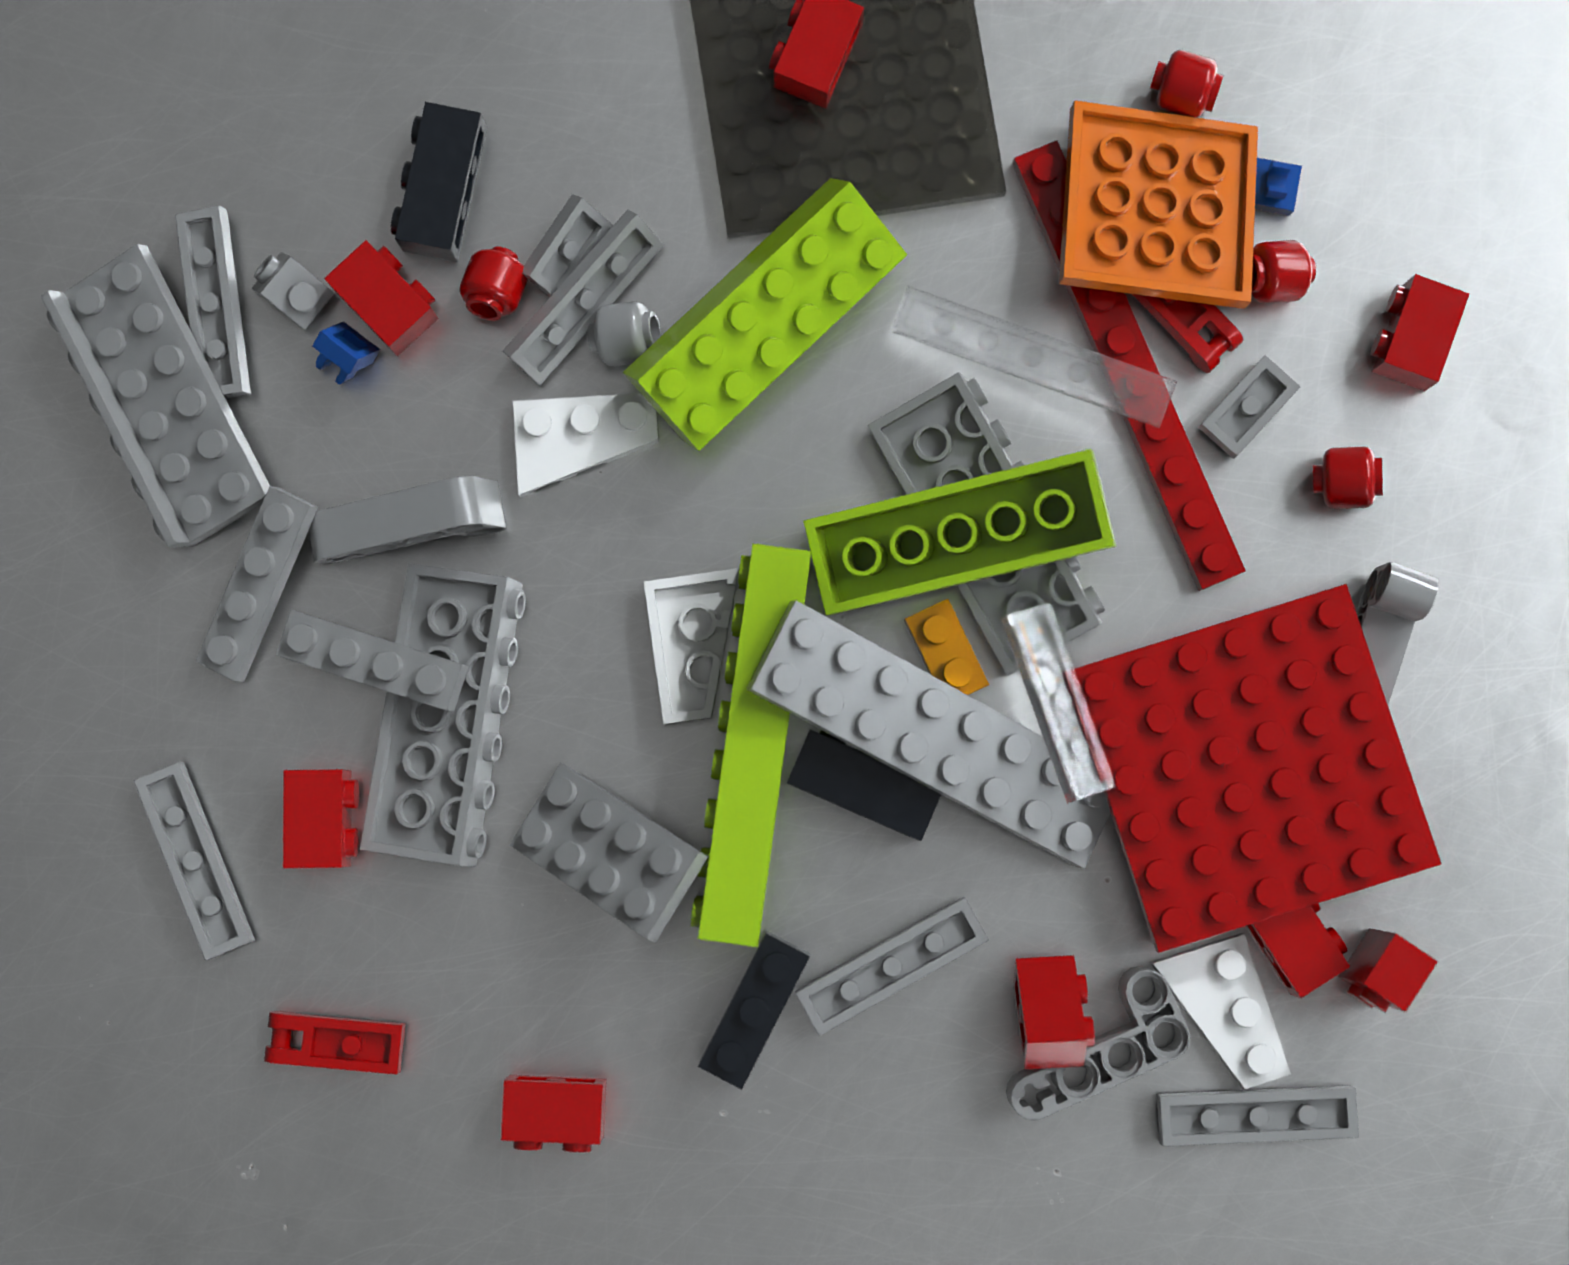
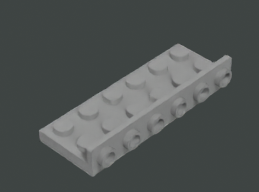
M134 245L65 292L49 290L41 295L48 310V321L60 333L69 351L68 360L71 366L81 375L90 392L89 401L93 409L102 416L111 434L110 442L113 449L125 461L132 475V486L138 496L145 501L153 517L155 532L169 547H193L262 504L270 485L148 246Z
M958 372L868 425L906 495L1024 465L1022 461L1013 464L1008 456L1005 447L1012 443L999 420L996 419L990 423L981 406L988 403V400L975 378L967 382L965 377ZM1076 557L957 585L1007 675L1102 624L1098 614L1104 612L1105 608L1093 587L1089 586L1083 589L1076 577L1075 572L1082 569Z
M408 564L395 643L469 667L454 712L386 692L360 850L456 866H476L477 859L482 856L486 846V832L483 829L485 811L490 808L494 797V784L491 781L493 763L499 759L502 749V737L498 733L501 714H505L510 701V689L506 686L509 667L514 665L518 653V643L514 638L517 619H521L526 605V596L524 591H522L523 584L505 576Z

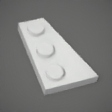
M641 393L513 401L518 496L520 498L554 482H561L574 477L576 473L604 462H611L659 442L657 411Z
M739 568L643 581L664 725L712 718Z
M1239 933L1150 962L1155 971L1166 979L1177 1001L1186 1013L1190 1015L1206 1037L1210 1046L1243 1089L1291 1075L1245 934Z

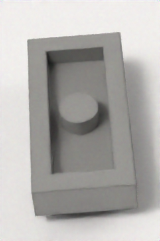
M572 194L523 266L522 274L546 295L551 297L610 230L613 224L582 197Z
M1264 355L1198 428L1234 459L1301 386Z

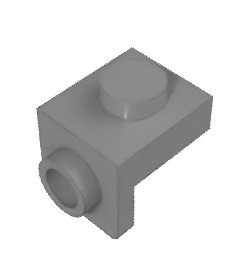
M282 252L276 258L272 255L266 258L254 274L257 282L253 285L252 289L304 330L335 294L291 256Z

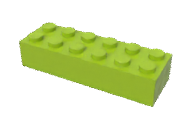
M830 178L622 373L682 441L700 451L907 256V253L851 182Z
M1092 449L803 520L826 616L841 614L1117 547L1095 454Z

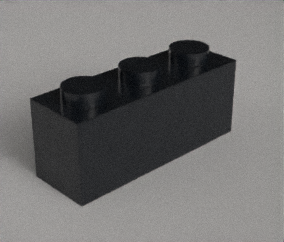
M425 102L422 117H415L411 130V143L415 145L412 162H405L401 175V188L405 190L402 207H395L391 220V234L395 235V240L402 251L458 262L487 131L486 123L480 112Z
M811 729L786 783L917 841H922L941 797V794L871 756L846 745L845 742L822 730L818 733Z
M766 931L700 1059L699 1068L741 1090L743 1089L810 958L809 952Z

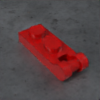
M1132 294L1189 353L1192 362L1204 373H1210L1220 364L1219 357L1226 351H1234L1243 342L1241 332L1215 305ZM1205 325L1214 336L1208 343L1198 334Z
M270 1011L268 1027L272 1028L271 1045L265 1047L264 1062L397 1075L401 1072L406 1023ZM292 1030L303 1031L302 1049L290 1047Z

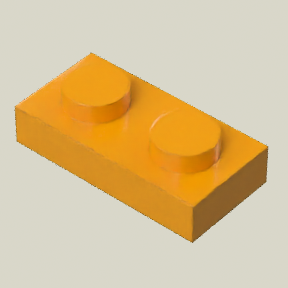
M945 599L904 619L930 675L967 695L989 685L949 599Z

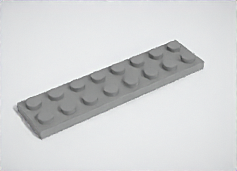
M797 600L790 601L746 689L1077 868L1085 869L1111 813L1095 765Z

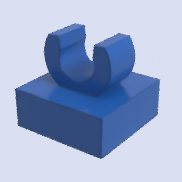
M1257 157L1255 210L1291 216L1295 210L1302 166Z
M344 321L320 331L312 345L313 348L321 353L316 359V367L319 370L330 366L332 362L340 367V373L335 380L339 385L351 380L357 371L373 364L381 350Z

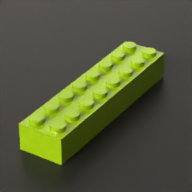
M752 543L751 556L741 555L738 584L739 589L746 590L744 604L735 603L731 627L732 636L740 638L738 652L728 651L724 678L726 684L733 685L731 701L722 700L720 706L718 730L719 732H726L724 750L715 749L711 779L720 780L717 799L708 798L704 828L713 829L711 848L701 847L700 852L707 855L708 858L697 874V877L706 878L704 896L696 895L694 897L690 927L699 928L698 939L758 947L790 713L746 689L790 601L797 600L805 604L811 551Z

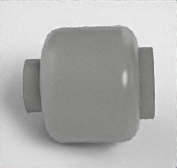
M634 301L600 307L595 315L594 324H589L587 329V338L591 351L594 353L598 352L603 362L608 366L632 364L661 337L660 324L656 313L649 311L643 303Z

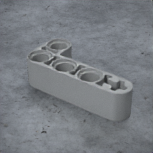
M460 476L319 510L316 512L311 523L309 535L314 563L328 564L451 535L473 537L493 534L505 530L506 523L498 481L477 476Z
M1392 562L1378 566L1372 571L1357 610V616L1387 704H1389L1414 623L1424 619L1429 613L1436 598L1439 580L1436 577Z
M1138 966L1127 970L1119 980L1118 991L1131 1022L1095 1037L1094 1046L1086 1048L1084 1062L1087 1070L1086 1079L1077 1087H1068L1064 1084L1063 1074L1067 1067L1026 1069L1013 1075L1007 1084L1006 1095L1008 1102L1017 1114L1028 1120L1043 1119L1183 1055L1189 1047L1190 1033L1166 979L1158 972L1146 967ZM1150 977L1155 986L1154 995L1147 1002L1137 1003L1132 993L1133 986L1140 978ZM1169 1022L1174 1027V1040L1167 1047H1156L1153 1041L1154 1030L1161 1023ZM1116 1043H1127L1131 1050L1128 1063L1118 1068L1111 1067L1108 1060L1109 1050ZM1049 1073L1052 1082L1061 1092L1060 1095L1055 1096L1049 1088L1036 1094L1038 1103L1030 1106L1025 1100L1019 1101L1025 1095L1023 1088L1025 1085L1031 1083L1036 1090L1051 1085L1045 1079V1075Z

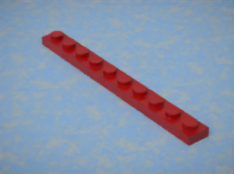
M1058 140L1014 157L1012 164L1060 272L1067 161ZM1065 285L1198 591L1244 573L1246 571L1125 293Z

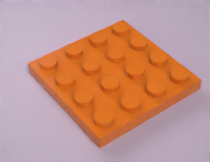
M1074 100L1069 114L1059 284L1245 309L1251 303L1258 126Z

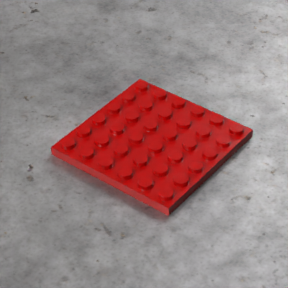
M1347 584L1065 672L1157 953L1442 865Z

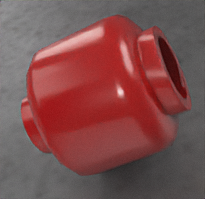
M1176 50L1171 55L1168 63L1158 61L1150 89L1158 91L1156 101L1159 109L1176 115L1196 118L1201 117L1204 111L1212 112L1224 75L1217 73L1218 66L1216 61L1185 50Z
M1296 240L1261 242L1254 246L1252 297L1263 304L1292 302L1300 300L1307 293L1316 277V264L1303 244Z
M496 246L492 249L479 250L472 254L462 278L459 292L462 299L466 302V308L475 316L485 320L497 321L501 317L515 313L528 279L522 274L524 267L513 251Z
M1365 446L1330 448L1323 455V464L1313 465L1314 493H1323L1324 502L1331 509L1368 508L1374 503L1375 496H1383L1382 458H1375L1372 449Z

